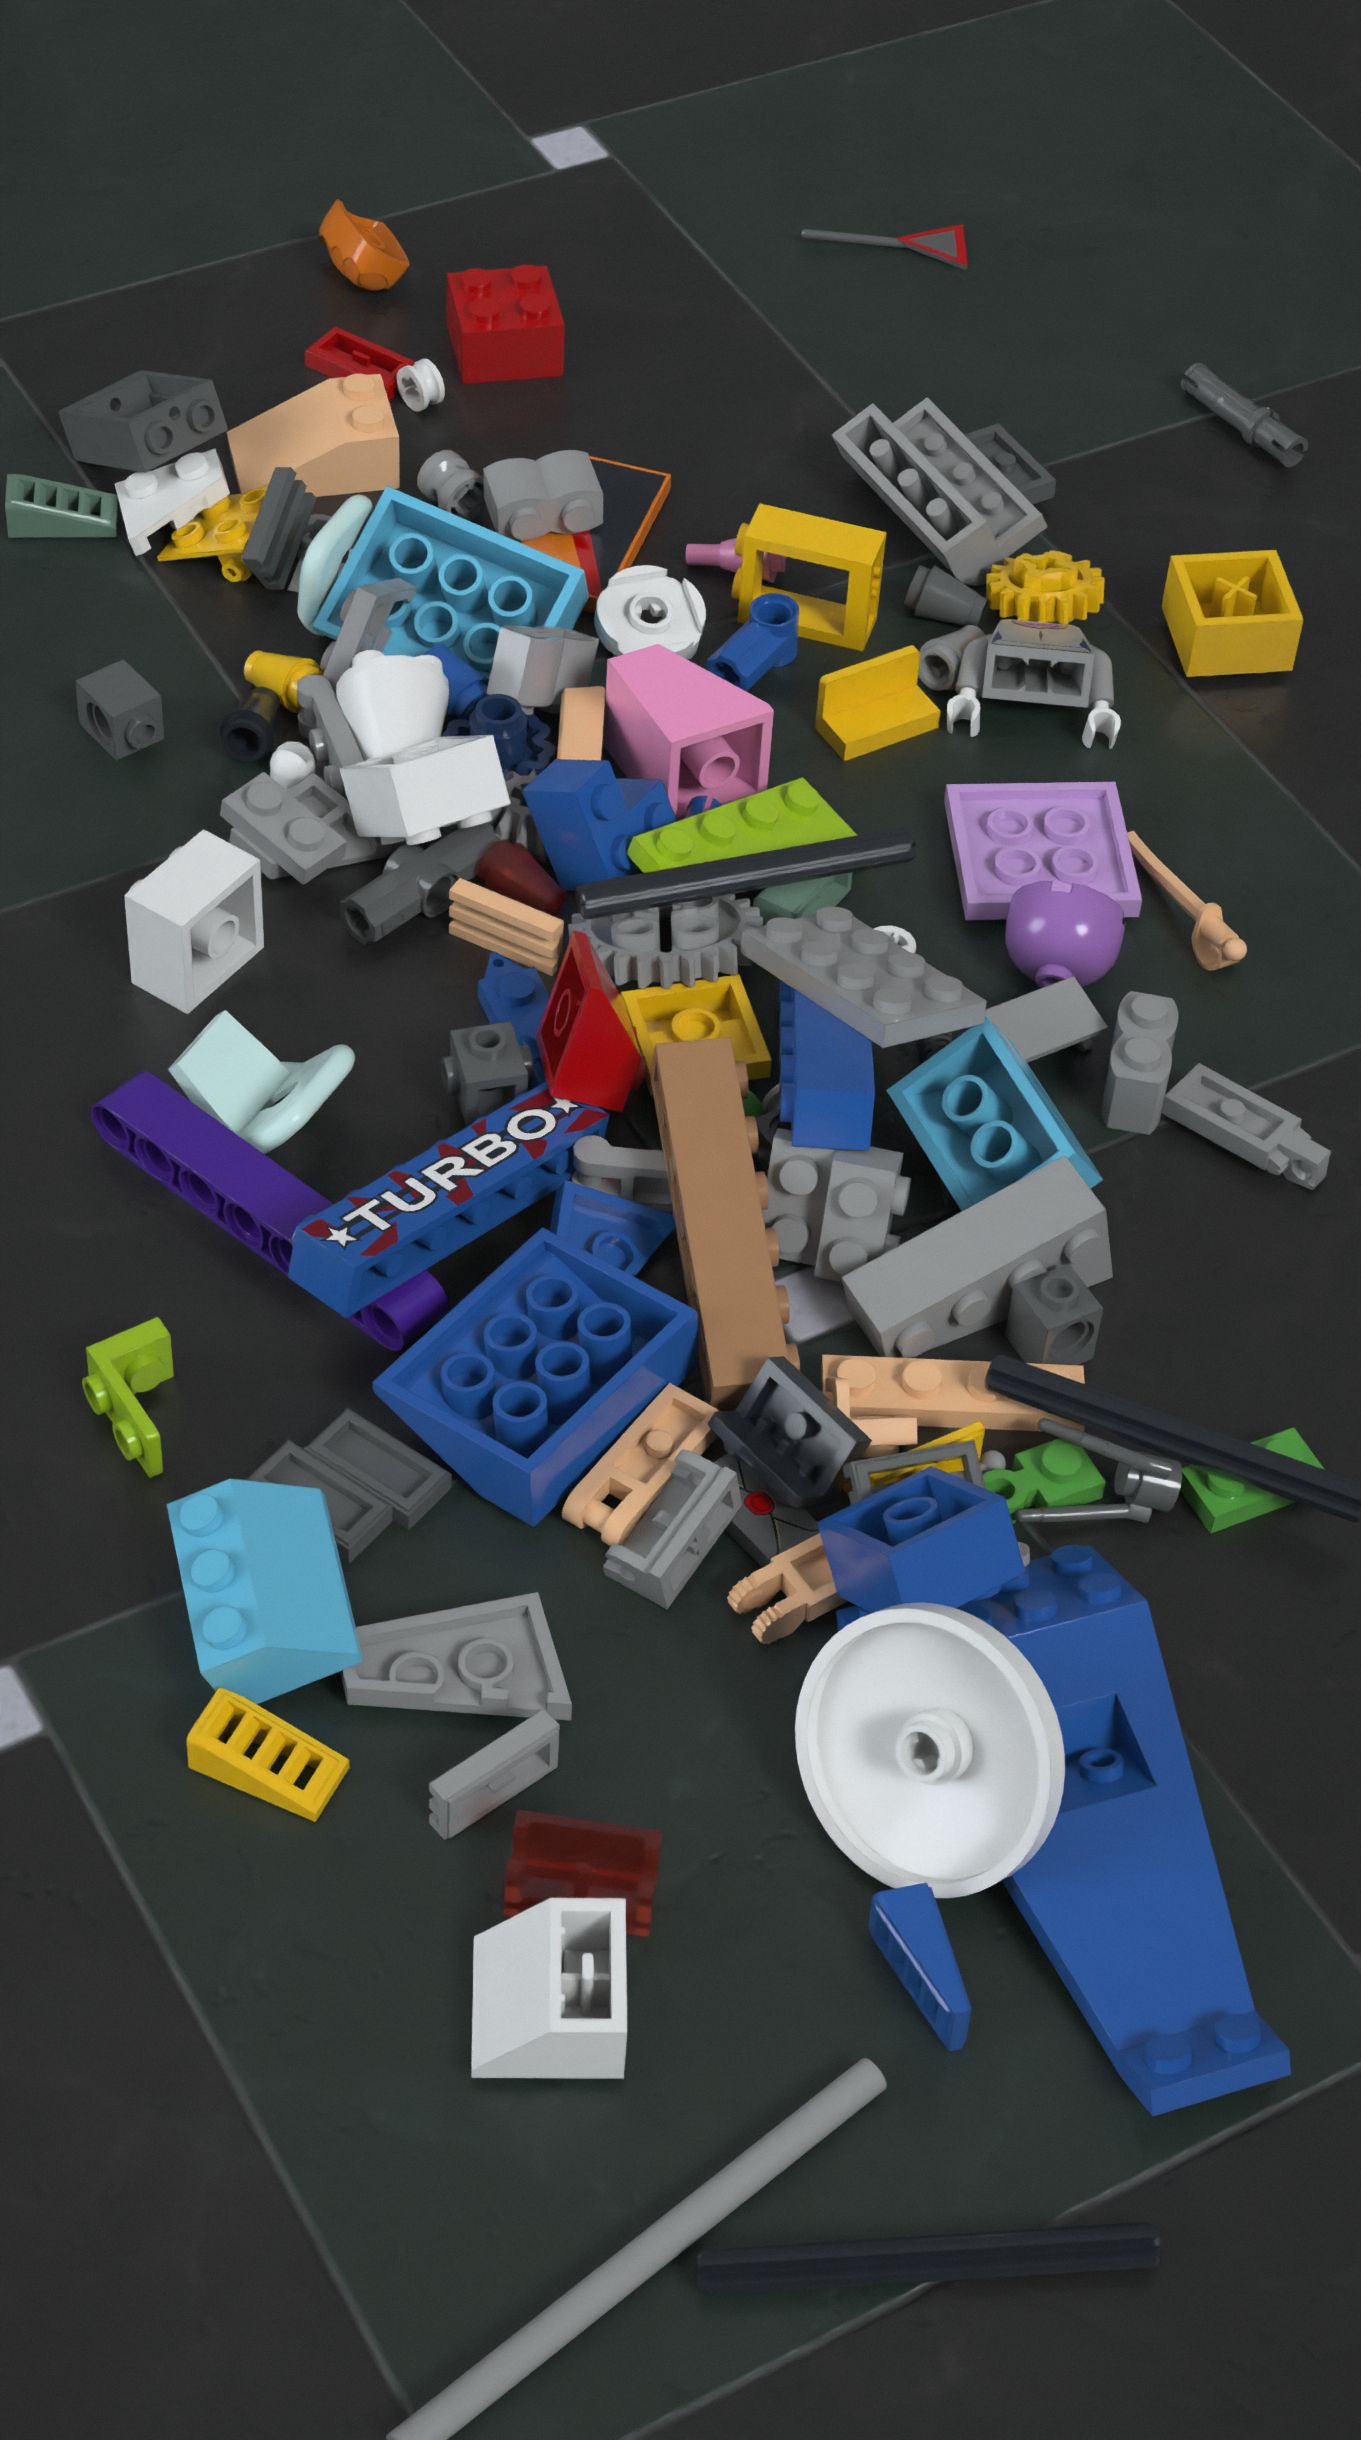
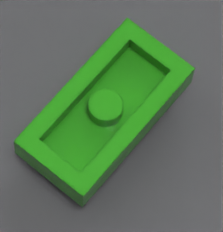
M1294 1427L1251 1443L1324 1469ZM1192 1464L1182 1468L1180 1491L1210 1534L1295 1503V1501Z

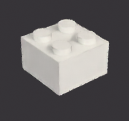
M493 735L438 737L340 768L358 837H380L382 845L406 840L407 845L428 842L441 837L440 827L456 823L458 828L480 825L492 820L490 810L511 804Z
M204 829L184 846L176 848L164 863L146 878L135 882L128 893L124 895L131 982L186 1014H189L264 948L260 859Z

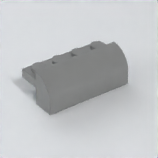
M928 397L894 423L872 403L831 434L842 457L945 567L964 584L973 586L985 585L987 574L991 573L992 565H1004V558L1009 557L1047 528L1043 515Z

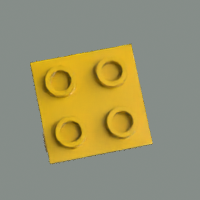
M258 487L243 494L227 495L210 508L197 513L193 520L172 533V540L157 556L158 561L217 555L222 564V574L227 580L231 582L247 580L253 572L242 561L241 557L268 487Z

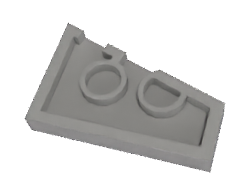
M538 1592L358 1626L356 1630L364 1662L339 1671L348 1705L528 1718L545 1709L556 1720L571 1721L572 1702Z

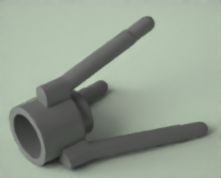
M1042 1418L1038 1421L1039 1429L1119 1461L1114 1478V1490L1116 1494L1125 1496L1126 1503L1020 1509L1015 1513V1519L1018 1522L1042 1523L1130 1519L1148 1523L1152 1509L1169 1512L1173 1508L1182 1482V1467L1178 1460L1141 1451H1133L1047 1418Z

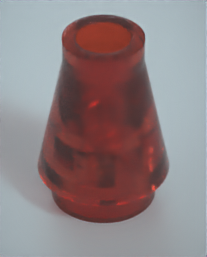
M507 839L499 841L488 851L479 866L478 877L485 881L486 889L554 916L566 900L567 892L556 884L522 843L512 844Z

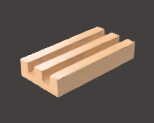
M461 878L449 890V899L454 901L449 907V916L454 918L449 924L450 934L526 966L535 967L536 970L553 976L561 966L563 958V920Z

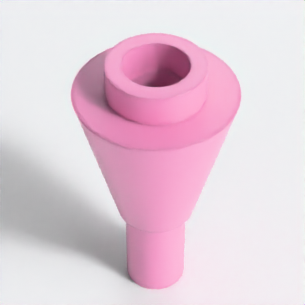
M736 538L722 541L721 544H687L686 564L688 566H720L721 569L736 573L738 567L742 566V557L735 555ZM764 552L762 580L774 583L777 572L785 571L787 557Z

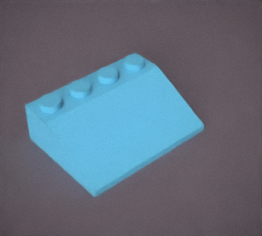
M386 486L312 627L314 631L337 640L344 623L340 620L341 608L347 596L353 590H357L358 586L400 578L418 588L410 604L403 600L394 603L385 627L392 630L393 634L381 653L385 656L406 655L417 657L424 655L436 645L444 644L453 654L487 678H490L501 626L517 625L533 628L552 626L572 630L589 598L583 569Z

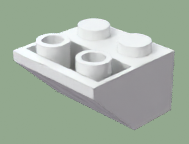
M548 1898L474 1936L471 2078L624 2079L627 2043L626 1898Z

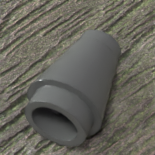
M919 565L903 606L915 610L914 616L961 626L974 625L977 627L988 598L978 595L979 593L935 565L932 570Z

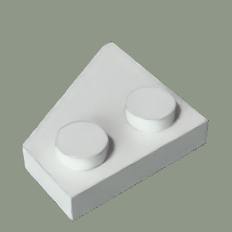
M215 448L203 453L187 454L175 463L145 473L136 472L126 480L115 483L127 536L135 556L151 549L147 537L168 522H170L172 528L178 530L193 520L197 513L210 508L230 494L223 467Z

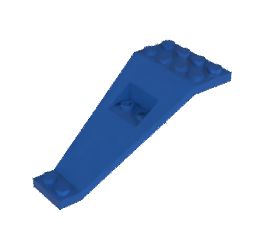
M1090 1545L1062 1546L1055 1549L1049 1556L1030 1560V1563L1024 1567L1025 1573L1002 1584L1001 1590L994 1596L983 1600L969 1601L956 1608L991 1625L1015 1645L1029 1661L1050 1696L1063 1738L1065 1780L1056 1820L1048 1837L1037 1853L1022 1868L1003 1879L1004 1886L1118 2074L1152 2117L1291 2075L1289 2048L1254 2008L1147 1600ZM857 1605L837 1610L838 1632L857 1619L871 1614V1612Z

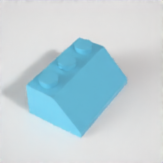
M987 1016L985 1017L984 1024L972 1026L887 1089L888 1094L961 1211L1064 1155L1090 1189L1103 1180L1016 1045Z
M228 1479L167 1504L200 1673L215 1691L222 1687L247 1698L255 1704H259L364 1662L326 1498L320 1488Z

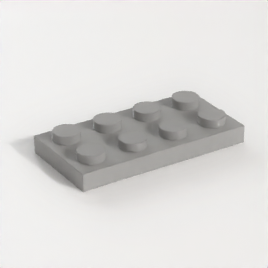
M824 907L819 909L817 914L796 919L773 918L767 922V925L742 930L741 954L882 1048L984 1024L987 1003L985 999L964 987L957 978L947 976L926 963L922 956L911 953L891 941L886 933L874 930L853 917V913L845 908Z

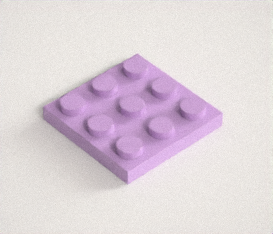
M1116 782L946 784L944 803L965 920L1007 919L1012 894L1022 886L1038 881H1053L1051 891L1070 893L1072 883L1088 886L1108 895L1117 902L1124 911V917H1139L1142 897Z

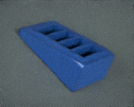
M926 1882L874 1894L868 1924L872 1938L947 2051L963 2049V2044L966 2043L972 2008L932 1888L928 1887Z

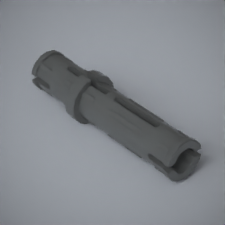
M1201 362L1195 363L1185 372V375L1196 383L1192 384L1187 379H1182V390L1192 395L1242 432L1244 441L1250 446L1262 447L1288 468L1295 466L1303 459L1304 455L1293 447L1297 446L1302 451H1307V439L1296 434L1281 423L1278 413L1273 409L1258 406Z

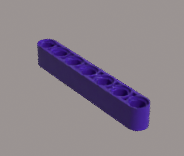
M140 1071L91 1107L92 1121L97 1131L109 1145L287 1276L293 1249L291 1240L296 1226L306 1217L317 1215L334 1205L148 1071ZM424 1270L345 1319L390 1351H399L446 1314L449 1305L443 1288L432 1275Z

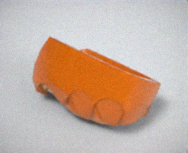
M338 199L323 218L319 228V240L327 246L330 258L337 269L357 286L374 291L385 288L389 289L395 285L409 267L410 262L404 250L383 222L362 218L348 212L344 204Z

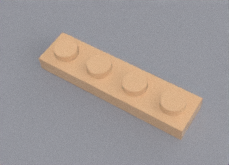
M822 1354L821 1392H826V1377L849 1379L850 1416L909 1415L917 1417V1426L964 1428L981 1421L985 1429L1042 1431L1038 1427V1421L1042 1418H1047L1083 1432L1085 1430L1084 1425L989 1392L985 1388V1378L991 1363L988 1361ZM1027 1363L1085 1384L1084 1366Z

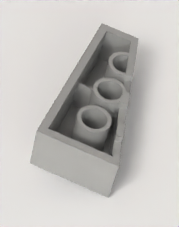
M1064 1155L843 1276L842 1282L849 1312L880 1357L911 1358L1007 1320L1013 1285L1066 1264H1070L1087 1288L1113 1278L1106 1209Z

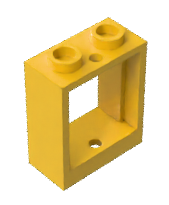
M759 503L750 524L742 523L736 538L735 555L742 557V566L738 567L732 586V598L739 600L737 622L745 624L750 619V605L754 599L768 593H780L791 597L799 606V637L863 651L877 620L886 532ZM764 552L850 571L846 605L762 586Z

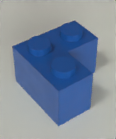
M555 759L522 790L562 890L576 891V888L581 884L634 875L640 868L626 854L633 837L677 822L662 780L615 778L610 762L606 760Z

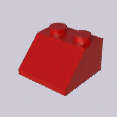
M574 930L535 1039L551 1096L622 1112L629 1092H636L641 1086L645 1073L646 1059L644 1055L640 1054L636 1041V1027L631 1025L623 998L586 933Z

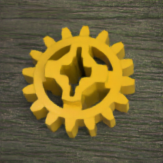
M1050 550L1042 555L1035 556L1023 553L1016 557V559L1004 558V565L991 566V573L987 574L986 598L989 600L990 610L1000 609V617L1002 618L1015 615L1018 616V620L1058 622L1068 625L1074 619L1086 620L1087 612L1098 613L1100 611V604L1104 603L1105 577H1101L1102 570L1100 568H1090L1089 560L1073 562L1072 555L1060 551Z

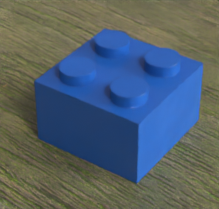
M932 1466L817 1522L838 1596L871 1613L890 1606L921 1602L957 1608L969 1601H978L994 1596L1001 1590L1002 1584L1025 1573L1006 1498Z

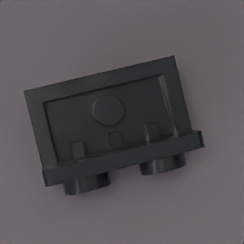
M784 1356L768 1357L737 1409L714 1412L708 1422V1426L724 1441L723 1446L725 1450L736 1460L748 1464L767 1483V1490L772 1497L792 1508L833 1504L848 1480L845 1479L842 1466L853 1461H859L872 1442L854 1422Z

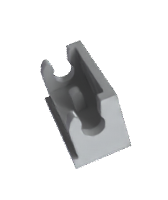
M1074 976L988 1008L985 1012V1017L987 1016L1016 1045L1027 1063L1074 1044L1082 1052L1094 1048L1092 1039L1096 1040L1104 1037L1108 1026Z
M682 1449L674 1459L677 1465L671 1472V1479L622 1545L612 1544L605 1554L608 1560L603 1565L606 1576L665 1609H668L742 1506L737 1473L726 1466L722 1468L702 1456Z

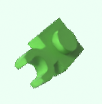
M1060 1438L1015 1454L1012 1471L993 1469L983 1474L987 1490L1008 1498L1006 1502L1012 1524L1017 1522L1015 1513L1018 1510L1034 1505L1036 1508L1082 1506L1101 1499L1106 1483L1081 1446Z

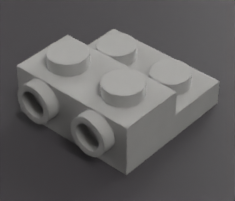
M777 1128L773 1138L767 1175L769 1205L767 1210H762L765 1228H775L779 1259L815 1266L814 1277L842 1282L843 1276L900 1246L901 1236L891 1235L890 1228L893 1214L904 1216L910 1190L911 1178L900 1176L904 1153L870 1147V1151L792 1146V1131Z

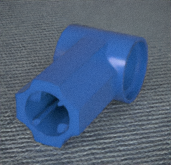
M768 593L754 599L750 605V619L707 659V671L747 692L772 667L786 666L794 661L797 656L799 606L796 601L780 593Z

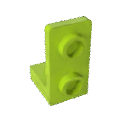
M156 1317L86 1347L89 1376L82 1379L86 1398L97 1415L106 1412L112 1421L114 1437L124 1457L129 1461L137 1458L150 1478L163 1473L160 1434L133 1394L151 1390L160 1382L174 1377L171 1336L159 1317Z

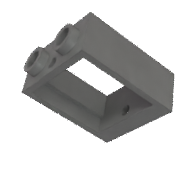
M140 370L58 411L75 461L144 473L228 430L212 380ZM112 399L117 402L114 410L110 408Z

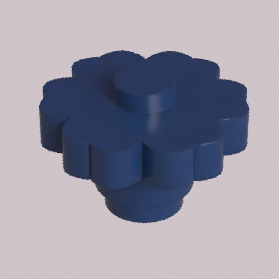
M492 694L483 697L478 701L476 708L470 712L469 720L455 719L450 721L447 725V731L441 736L493 735L504 780H507L510 770L520 776H528L535 769L538 776L556 759V747L550 743V727L540 722L536 715H526L520 703L515 698L505 694Z

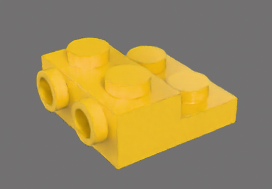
M739 974L718 977L717 982H711L706 979L697 980L694 987H689L684 983L672 984L670 989L657 986L621 992L631 1025L636 1027V1041L640 1054L644 1055L646 1059L644 1078L650 1096L653 1095L650 1077L655 1044L731 1037L735 1061L745 1062L748 1080L770 1077L772 1059Z

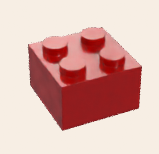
M519 265L515 268L495 270L473 268L464 272L447 273V328L462 384L563 376L565 324L547 266Z

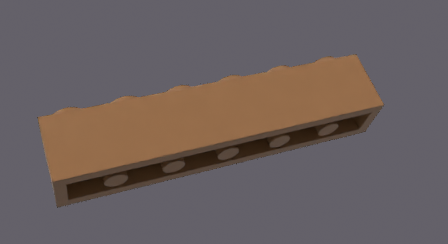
M731 1037L655 1044L650 1077L689 1307L698 1311L699 1369L705 1403L720 1411L736 1410L768 1357L784 1356L800 1371L797 1346L795 1343L786 1344L782 1325L788 1324L790 1317L787 1289L785 1285L775 1286L772 1267L779 1264L778 1238L775 1228H765L762 1210H767L769 1205L767 1178L764 1171L755 1172L752 1154L758 1153L759 1146L757 1123L754 1116H745L742 1099L748 1098L749 1090L747 1068L744 1061H735Z

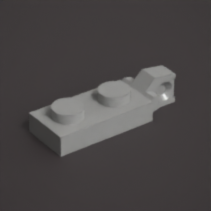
M1198 1063L1165 1095L1162 1114L1259 1168L1267 1169L1269 1173L1275 1175L1283 1173L1287 1180L1310 1190H1313L1326 1177L1331 1151L1310 1140L1311 1136L1300 1128L1301 1118L1206 1066Z

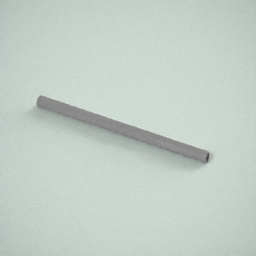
M862 2058L388 2433L386 2440H448L883 2092L887 2084L882 2072L869 2059Z

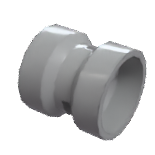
M442 450L433 454L425 461L417 477V486L424 496L433 503L438 504L440 509L468 521L481 514L486 507L483 477L476 471L471 470L467 462L459 454L452 450Z

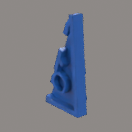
M565 1180L555 1194L550 1232L635 1277L676 1226L674 1214Z

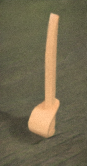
M1134 831L1127 832L1130 848L1149 876L1196 921L1192 933V947L1200 966L1211 971L1239 963L1247 953V945L1223 922L1221 907L1213 902L1205 904L1149 850Z

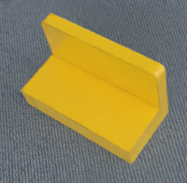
M907 646L826 674L820 678L815 729L843 761L939 728L941 711L917 685L921 653L915 646Z

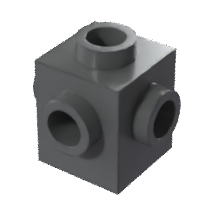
M511 1021L450 1030V1056L441 1058L442 1078L446 1093L457 1094L466 1126L472 1125L480 1116L489 1115L510 1103L520 1093L528 1091V1082L534 1080L532 1055L528 1045L519 1046Z

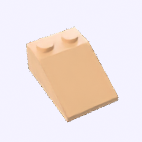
M352 374L347 377L327 379L226 432L228 448L240 494L247 493L258 487H268L275 467H292L296 472L294 480H302L307 486L305 492H312L315 497L385 490L386 486L400 489L399 434L381 374Z

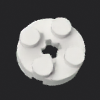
M634 566L617 572L609 580L608 587L602 593L600 592L597 600L594 623L599 639L613 653V657L660 644L687 660L691 659L696 654L706 620L705 604L696 587L685 578L681 584L676 579L667 577L668 570L658 566ZM642 610H650L652 616H662L663 619L658 623L651 624L642 621L640 617Z

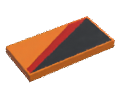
M589 456L603 492V523L593 529L573 534L550 531L536 539L523 540L522 544L585 571L589 598L582 611L595 614L600 592L602 593L608 587L609 580L617 572L631 567L670 491V474Z

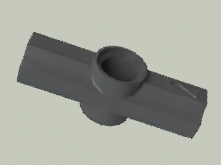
M488 822L467 828H458L456 826L424 848L417 844L407 845L406 843L393 852L387 860L382 875L340 901V918L348 927L350 935L365 946L371 941H378L420 912L427 917H437L453 904L454 901L449 899V890L459 878L469 881L502 859V843L495 835L492 825Z

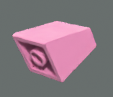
M660 644L607 659L604 747L628 779L662 780L677 821L685 819L688 803L696 796H708L703 812L710 809L713 798L722 805L767 790L774 710L768 703Z

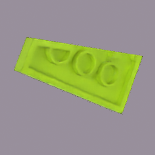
M802 777L634 836L626 854L643 873L852 837L857 836V834Z

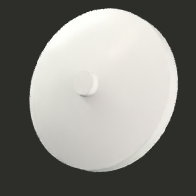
M923 1602L905 1603L876 1611L848 1624L825 1644L814 1659L805 1677L796 1710L795 1743L798 1766L807 1796L819 1821L836 1845L857 1866L880 1882L895 1889L927 1882L928 1887L932 1888L935 1898H954L982 1891L1002 1881L1022 1868L1037 1853L1048 1837L1060 1809L1065 1780L1063 1738L1054 1706L1040 1677L1019 1649L1003 1634L981 1619L953 1607Z

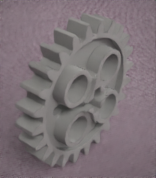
M735 893L589 920L584 919L580 913L572 914V924H568L569 942L574 930L586 933L609 976H615V985L620 986L635 980L638 981V988L644 989L652 982H660L664 989H670L673 982L682 981L685 985L694 987L695 979L697 978L717 982L718 972L736 975L738 974V965L751 966L753 964L752 960L740 953L742 930L763 926V917H760V909L758 907H750V899L735 900ZM669 917L671 918L672 951L665 953L661 952L660 920Z

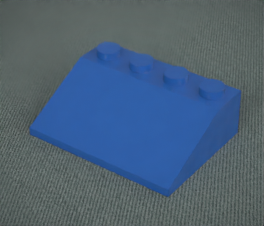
M542 1227L372 1382L373 1392L481 1497L535 1527L582 1481L669 1383L678 1387L699 1366L698 1311Z

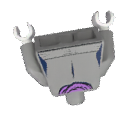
M1012 619L1000 620L993 634L976 638L965 647L955 688L959 695L951 698L947 704V731L949 734H952L955 721L967 719L971 721L970 737L976 736L980 730V703L976 698L981 696L982 698L1090 708L1092 711L1088 716L1082 734L1083 744L1087 748H1091L1095 732L1097 731L1104 733L1108 737L1109 749H1112L1121 725L1119 715L1109 709L1114 705L1112 662L1104 651L1089 644L1081 629L1074 625Z

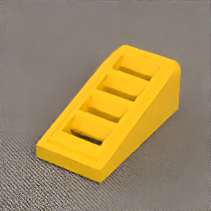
M222 1687L218 1688L190 1730L186 1741L188 1767L314 1822L317 1821L350 1768L349 1759L247 1698ZM229 1732L232 1733L227 1743L224 1744L223 1741L225 1740ZM254 1742L261 1746L251 1760L244 1756L250 1744ZM279 1754L287 1756L288 1759L278 1775L270 1771ZM306 1765L315 1768L316 1771L304 1790L294 1785Z

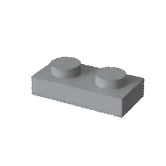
M265 772L222 800L220 816L302 885H305L345 856L347 840Z

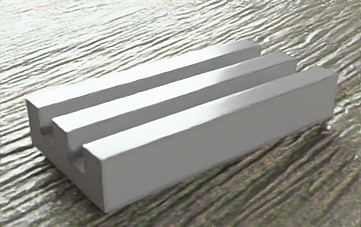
M542 1709L430 1782L429 1792L433 1797L429 1799V1808L433 1813L429 1815V1824L444 1840L450 1839L556 1769L558 1765L560 1725L545 1709Z

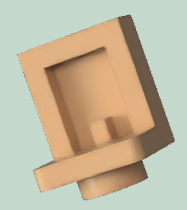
M826 1377V1392L822 1393L872 1440L862 1458L898 1454L899 1445L918 1444L917 1417L909 1415L850 1416L849 1379Z

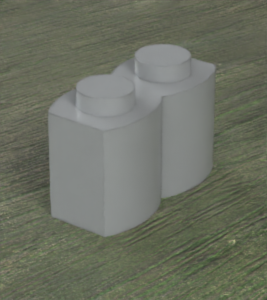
M578 450L558 451L547 454L536 461L526 458H511L495 462L483 469L484 500L495 531L498 534L517 542H522L523 540L536 539L550 531L562 534L584 532L603 523V492L589 455L586 452Z
M501 626L486 694H505L515 698L526 715H532L534 707L545 712L560 714L561 697L564 688L589 687L599 639L561 627Z
M1130 991L1122 999L1118 1009L1101 1104V1115L1107 1128L1150 1135L1157 1127L1161 1118L1172 1065V1049L1179 1018L1178 1008L1173 998Z

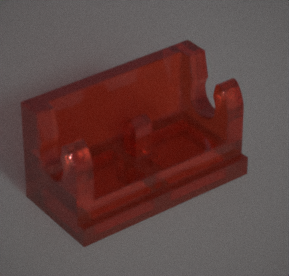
M517 1809L513 1829L512 1857L508 1858L506 1867L503 1915L513 1917L548 1898H626V1934L649 1937L660 1873L663 1831Z

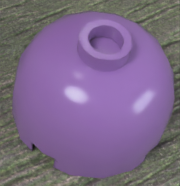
M1038 881L1027 884L1012 894L1006 922V947L1015 966L1023 974L1035 981L1040 988L1073 976L1080 986L1084 987L1098 981L1113 967L1121 949L1126 923H1122L1124 917L1122 907L1108 895L1088 886L1072 883L1070 893L1051 891L1053 881Z

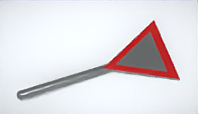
M963 224L896 238L804 229L801 232V236L804 239L894 248L906 247L967 270L968 267Z

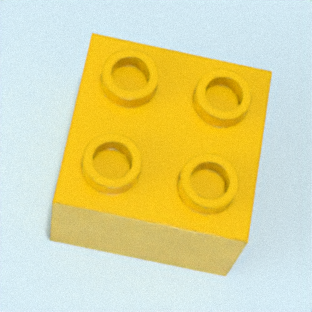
M1276 550L1174 555L1170 557L1161 607L1186 677H1211L1215 675L1245 673L1262 674L1293 670L1304 619Z

